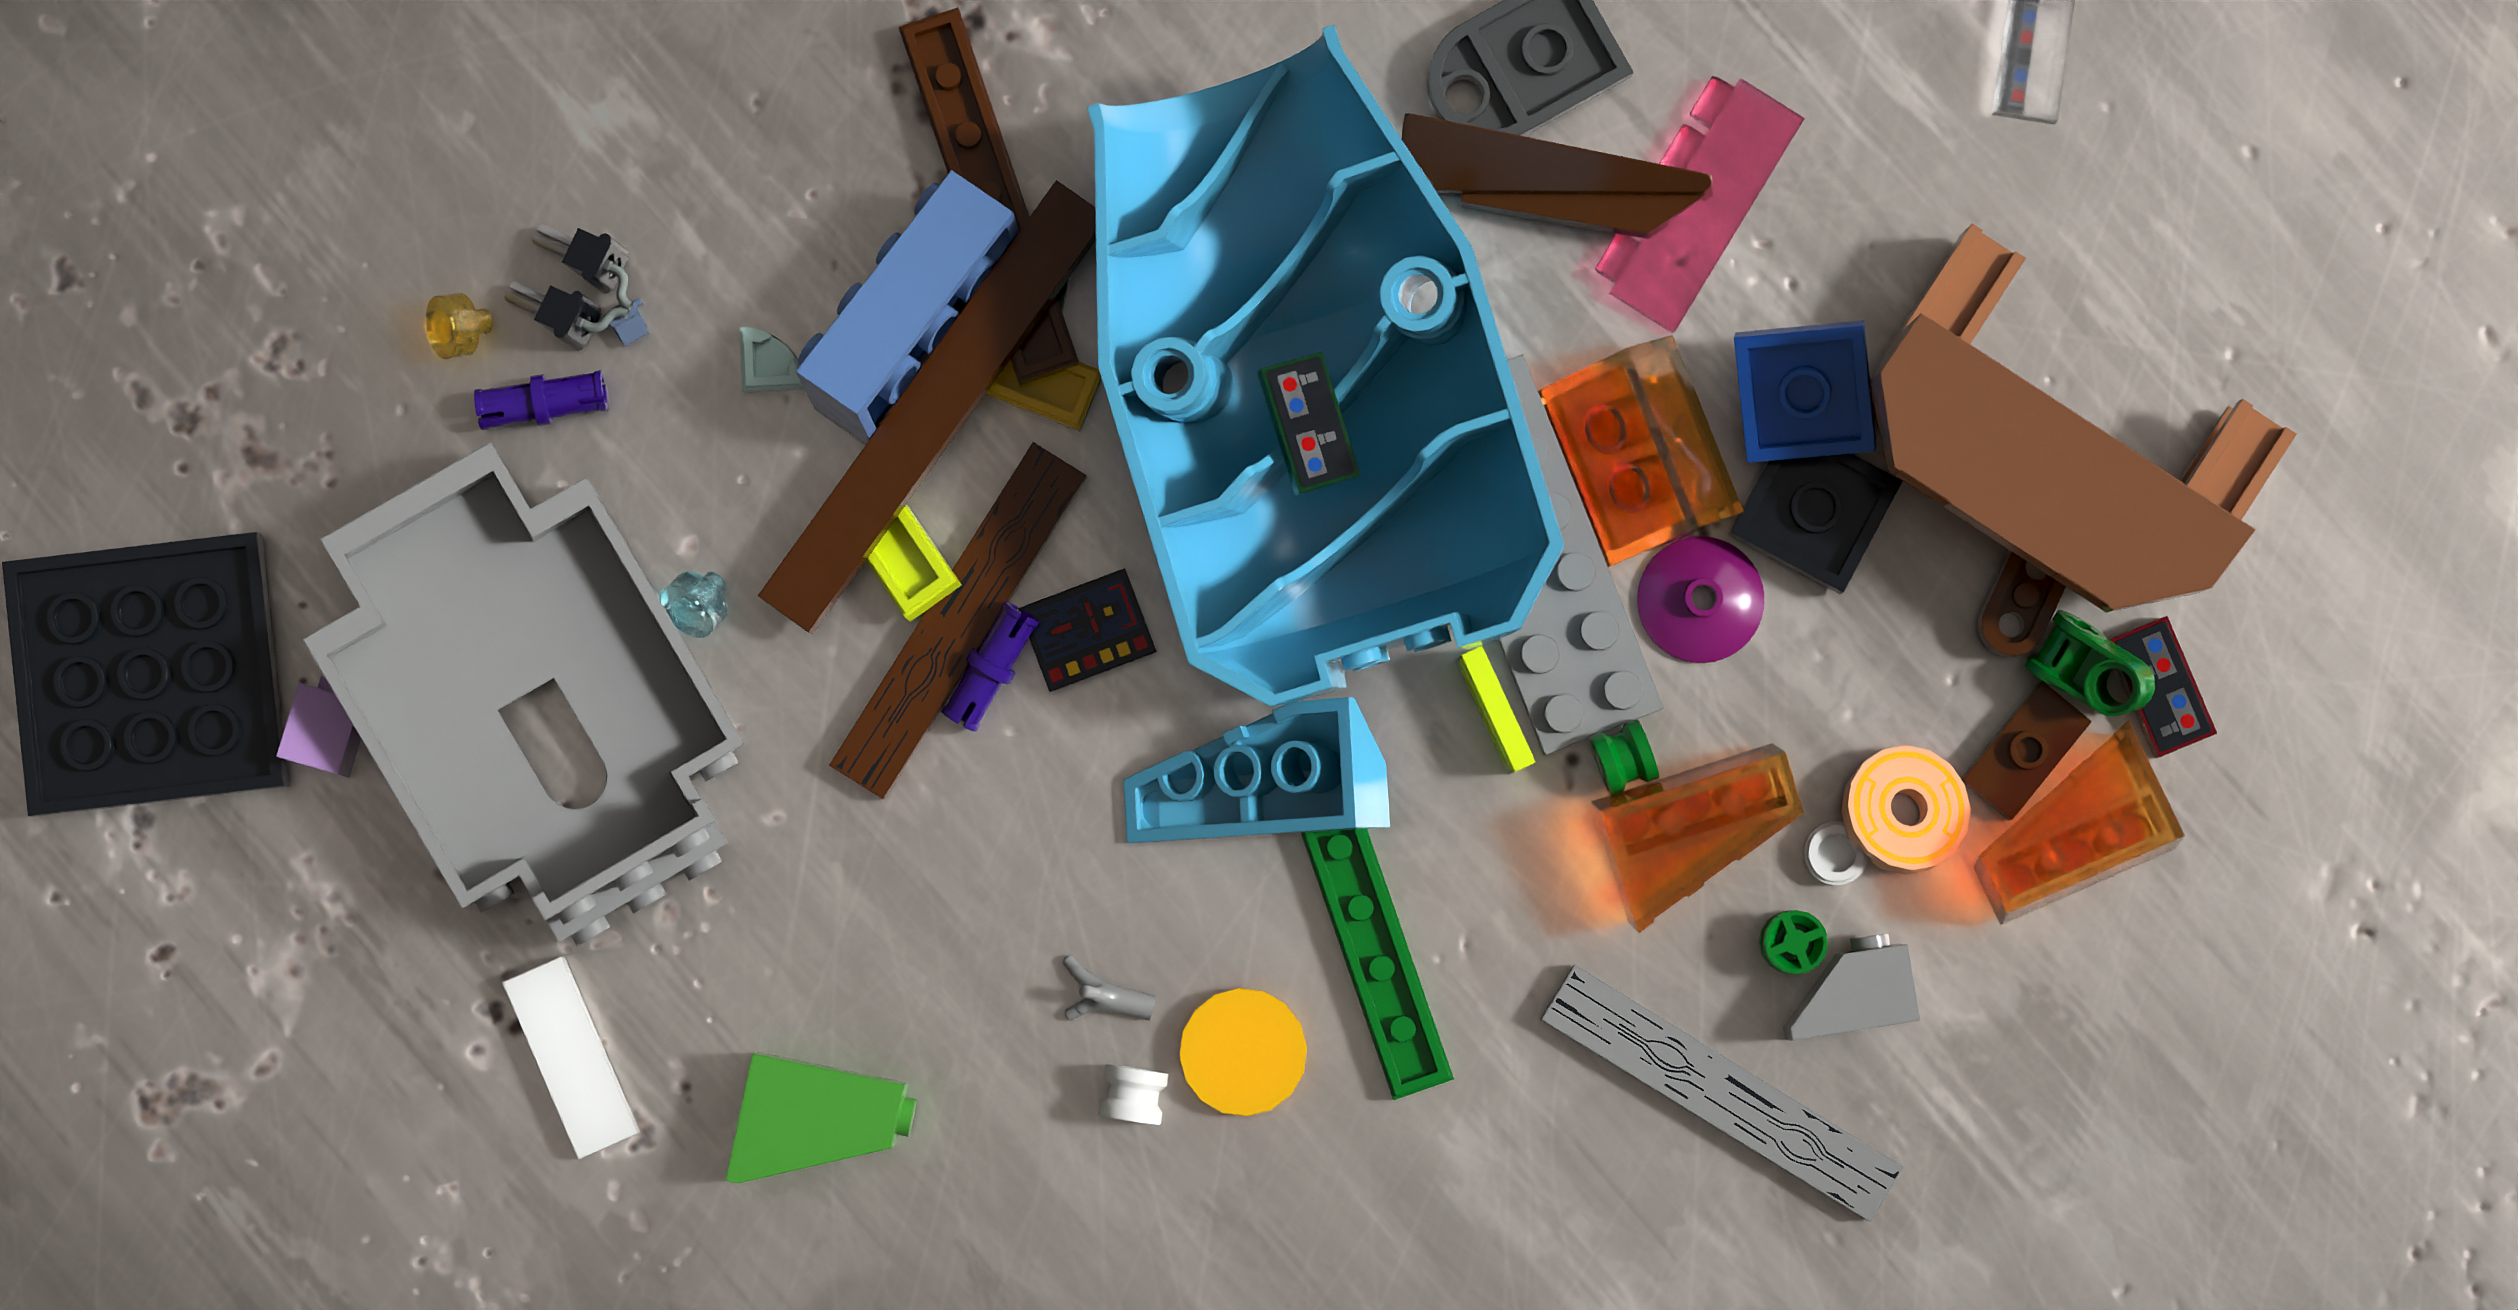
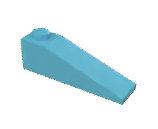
M1354 697L1287 703L1272 710V714L1246 726H1238L1222 733V737L1192 751L1179 753L1123 779L1127 843L1390 827L1386 762Z

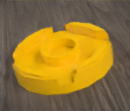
M1237 988L1215 994L1195 1009L1182 1032L1179 1057L1185 1080L1201 1101L1225 1114L1251 1116L1272 1110L1292 1095L1304 1074L1307 1045L1301 1023L1284 1002L1264 991Z

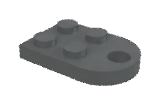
M1503 0L1458 25L1443 38L1431 61L1428 74V92L1432 107L1441 120L1526 136L1631 78L1634 71L1593 0ZM1469 80L1475 83L1482 93V103L1480 106L1468 113L1454 110L1446 99V90L1453 82Z

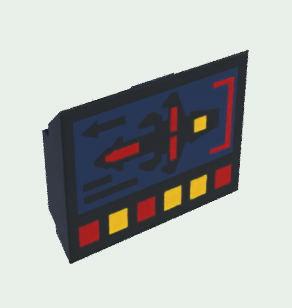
M1125 568L1018 608L1019 612L1024 609L1040 620L1029 639L1049 692L1157 652Z

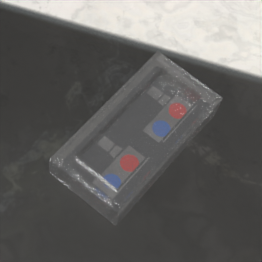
M2008 0L1992 115L2053 125L2058 121L2075 0Z

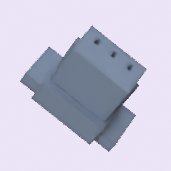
M641 298L633 301V307L626 319L616 317L610 323L624 346L649 334L646 328L647 325L637 309L638 306L643 304Z

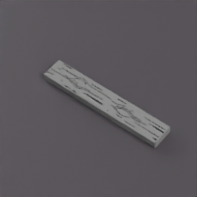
M1576 965L1572 966L1540 1019L1869 1222L1873 1219L1903 1169V1166Z

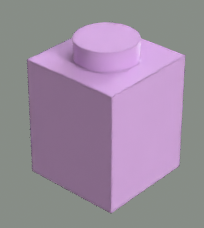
M320 677L317 688L303 683L298 684L276 757L350 778L361 737L325 677Z

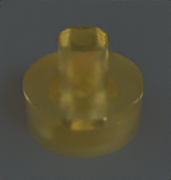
M464 293L434 296L428 303L426 310L427 335L433 350L442 359L472 355L477 349L479 336L489 334L492 330L493 322L490 312L485 308L476 310L470 298Z

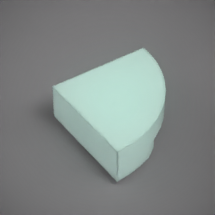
M739 327L742 391L744 393L805 390L796 373V370L800 367L798 358L785 343L763 330Z

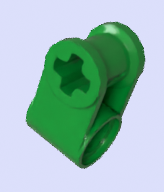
M2057 610L2052 620L2056 626L2037 656L2030 655L2024 665L2042 681L2063 692L2069 693L2105 716H2121L2144 708L2152 699L2155 691V677L2150 667L2143 660L2107 639L2102 632L2091 624L2063 610ZM2115 668L2124 671L2132 681L2133 691L2126 703L2113 699L2107 690L2108 676Z

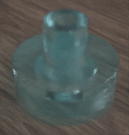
M691 571L681 572L661 592L660 602L675 627L692 637L704 638L727 616V604L722 595L726 590V583L721 576L714 572H708L704 576Z

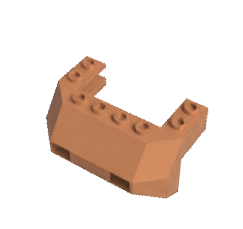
M1972 223L1959 236L1893 337L1869 382L1888 471L2106 613L2194 595L2211 589L2256 530L2243 522L2242 518L2297 433L2287 427L2282 428L2253 409L2252 404L2241 399L2235 404L2234 408L2228 406L2181 479L2179 480L1971 345V342L2026 259L2016 251L2012 253L1983 234L1982 229Z

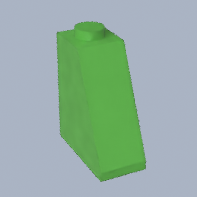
M761 1052L752 1053L726 1181L743 1183L891 1149L896 1146L898 1135L909 1137L917 1099L906 1097L909 1085L907 1082Z

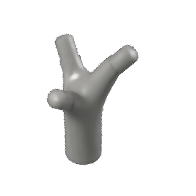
M1072 955L1064 958L1063 965L1081 985L1079 994L1081 997H1084L1082 1001L1065 1010V1016L1068 1020H1074L1091 1012L1106 1011L1150 1021L1156 996L1110 984L1084 969Z

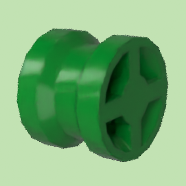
M1638 719L1624 723L1620 732L1610 736L1602 732L1589 736L1595 762L1606 789L1611 796L1623 792L1629 782L1641 779L1648 783L1659 778V771L1651 746Z
M1790 910L1777 913L1766 921L1760 931L1758 943L1761 956L1767 965L1778 972L1801 974L1810 972L1821 963L1827 952L1828 938L1826 929L1819 919L1808 912Z

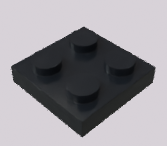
M1854 454L1767 461L1728 535L1841 595L1850 582L1903 480Z

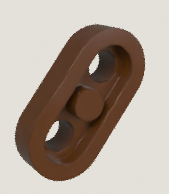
M2009 551L1978 618V632L1982 642L1990 651L2004 657L2020 656L2031 651L2039 644L2066 586L2047 574L2042 580L2031 578L2026 572L2027 561L2012 551ZM2012 614L2018 619L2020 630L2015 637H2007L2000 631L1999 620L2002 615Z

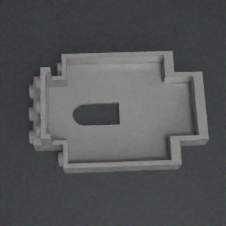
M490 442L320 539L360 607L307 636L303 641L462 909L475 902L481 913L515 894L509 882L520 876L532 896V900L558 942L571 936L576 946H579L610 928L604 916L627 903L632 913H635L666 895L660 883L683 870L690 881L722 862L716 850L728 843L717 826L713 813L704 798L701 799L689 777L700 772L706 782L739 763L733 751L743 746L744 742L587 477L530 509ZM552 679L557 683L602 759L607 772L606 786L601 796L591 805L580 809L565 808L555 803L549 797L498 710Z

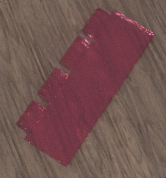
M1716 76L1711 77L1689 113L1694 120L1709 128L1707 133L1704 135L1693 127L1683 124L1659 162L1662 165L1712 175L1714 184L1712 197L1706 201L1701 199L1670 220L1668 227L1650 239L1642 238L1638 242L1630 236L1615 234L1595 267L1596 272L1615 283L1609 292L1610 295L1671 333H1674L1805 119L1742 78L1738 80L1734 87Z

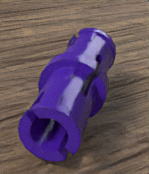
M601 370L594 371V373L546 380L544 374L534 375L530 377V383L485 390L476 389L474 391L476 415L481 416V418H478L481 430L530 421H537L539 426L551 425L555 417L594 411H608L606 384L602 385L604 376Z
M1004 601L1001 606L1002 610L979 650L971 649L966 658L970 665L948 704L941 711L947 718L957 724L962 720L965 722L963 727L977 732L980 727L979 723L1002 683L1010 684L1015 675V671L1011 668L1035 627L1037 628L1040 622L1038 618L1024 609L1019 612L1017 610L1018 606L1008 601Z

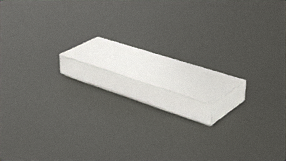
M559 957L502 982L578 1159L640 1133L565 957Z

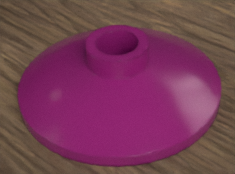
M1695 536L1671 543L1652 558L1639 582L1637 607L1644 630L1661 650L1682 661L1710 663L1725 659L1738 652L1753 637L1759 627L1764 611V589L1757 569L1741 550L1721 539ZM1705 586L1712 590L1715 601L1710 609L1701 610L1693 604L1691 595L1696 587Z

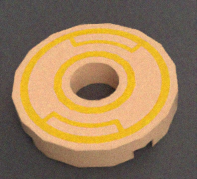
M1909 745L1882 749L1860 764L1845 785L1841 808L1847 836L1856 848L1860 847L1863 853L1871 858L1869 861L1879 868L1905 875L1928 871L1954 854L1968 832L1971 810L1965 784L1951 764L1930 750ZM1896 794H1905L1915 800L1920 810V818L1917 825L1907 826L1896 820L1891 810V802Z

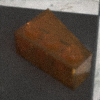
M2128 720L2113 736L2086 760L2081 762L2059 785L2041 801H2038L1979 855L1973 869L2000 926L2176 849L2185 837L2130 721Z
M1773 743L1643 784L1613 796L1609 795L1591 801L1627 920L1638 933L1654 923V919L1679 900L1685 896H1691L1705 886L1704 882L1734 860L1739 861L1804 814L1786 752Z

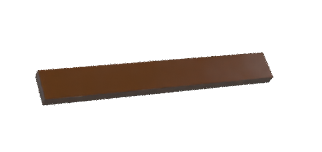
M1056 180L760 591L758 597L808 633L814 634L1096 241L1095 206Z

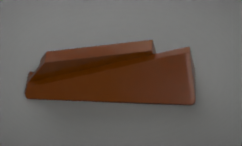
M1406 113L1404 116L1402 141L1437 193H1462L1460 201L1462 208L1650 239L1668 227L1670 220L1701 199L1706 201L1713 194V176L1707 173Z

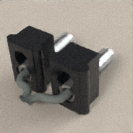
M541 224L535 229L537 232L569 248H564L536 234H533L532 237L533 244L563 257V264L582 276L583 279L602 293L607 294L611 290L613 291L619 279L616 291L617 300L624 308H612L606 312L599 322L598 320L602 314L600 306L580 291H574L572 294H569L550 285L545 295L516 281L508 285V288L533 299L541 303V305H536L508 291H505V301L535 314L534 320L550 330L567 345L579 351L586 347L593 332H600L606 329L616 317H623L625 319L628 317L633 307V302L626 297L628 276L624 271L629 253L624 246L606 233L598 237L578 228L572 238Z

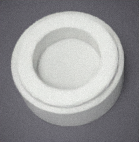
M1841 821L1827 822L1815 827L1806 837L1802 848V859L1808 873L1817 881L1827 885H1843L1855 880L1863 872L1868 861V856L1863 853L1860 847L1856 848L1847 836L1844 822Z

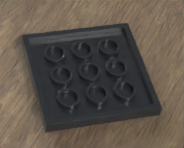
M251 532L2 562L28 816L38 817L289 787L286 759L276 757L283 736L262 534Z

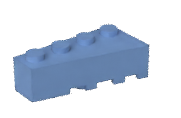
M952 170L940 185L933 183L923 192L915 206L914 214L916 217L902 235L896 232L886 240L876 257V264L878 266L863 285L857 282L849 288L838 305L837 314L839 316L824 335L822 333L815 334L804 346L798 358L800 367L796 370V373L814 409L865 445L878 429L879 422L891 404L898 401L919 372L920 361L925 353L931 354L959 316V312L955 308L960 300L965 303L970 301L1019 232L1014 213Z

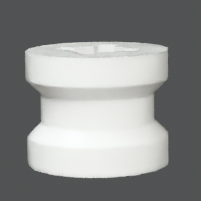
M1106 1064L1104 1077L1109 1083L1107 1097L1100 1101L1098 1115L1160 1125L1162 1111L1158 1107L1157 1102L1159 1092L1167 1086L1168 1073Z

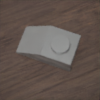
M1888 933L1850 939L1852 951L1834 955L1784 1025L1785 1040L1796 1041L1920 1021L1908 944L1890 945Z

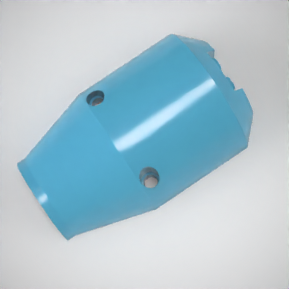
M1335 25L1322 28L1323 33L1321 37L1299 53L1267 68L1217 86L1148 103L1124 106H1109L1097 103L1087 107L1094 129L1097 333L1098 368L1188 663L1268 706L1296 702L1347 688L1344 670L1353 669L1354 672L1390 661L1387 650L1403 645L1406 646L1407 651L1414 650V652H1419L1452 641L1449 633L1450 630L1453 632L1457 648L1469 650L1519 631L1565 547L1472 245L1343 52ZM1433 281L1438 293L1435 305L1425 313H1411V302L1417 289L1426 282ZM1322 351L1360 476L1295 496L1257 372L1262 368ZM1184 361L1189 375L1187 384L1177 393L1166 394L1163 391V379L1166 372L1173 365Z

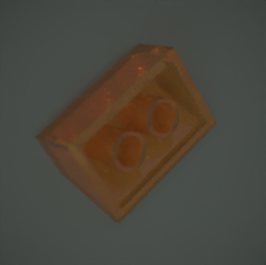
M1673 335L1627 347L1538 391L1608 567L1698 533L1744 512Z

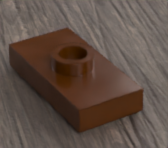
M2043 681L2038 682L1961 777V780L1970 790L2008 821L2013 820L2092 721Z

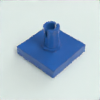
M1864 320L1735 333L1734 345L1747 463L1876 451L1877 444L1872 394L1869 384L1870 374Z

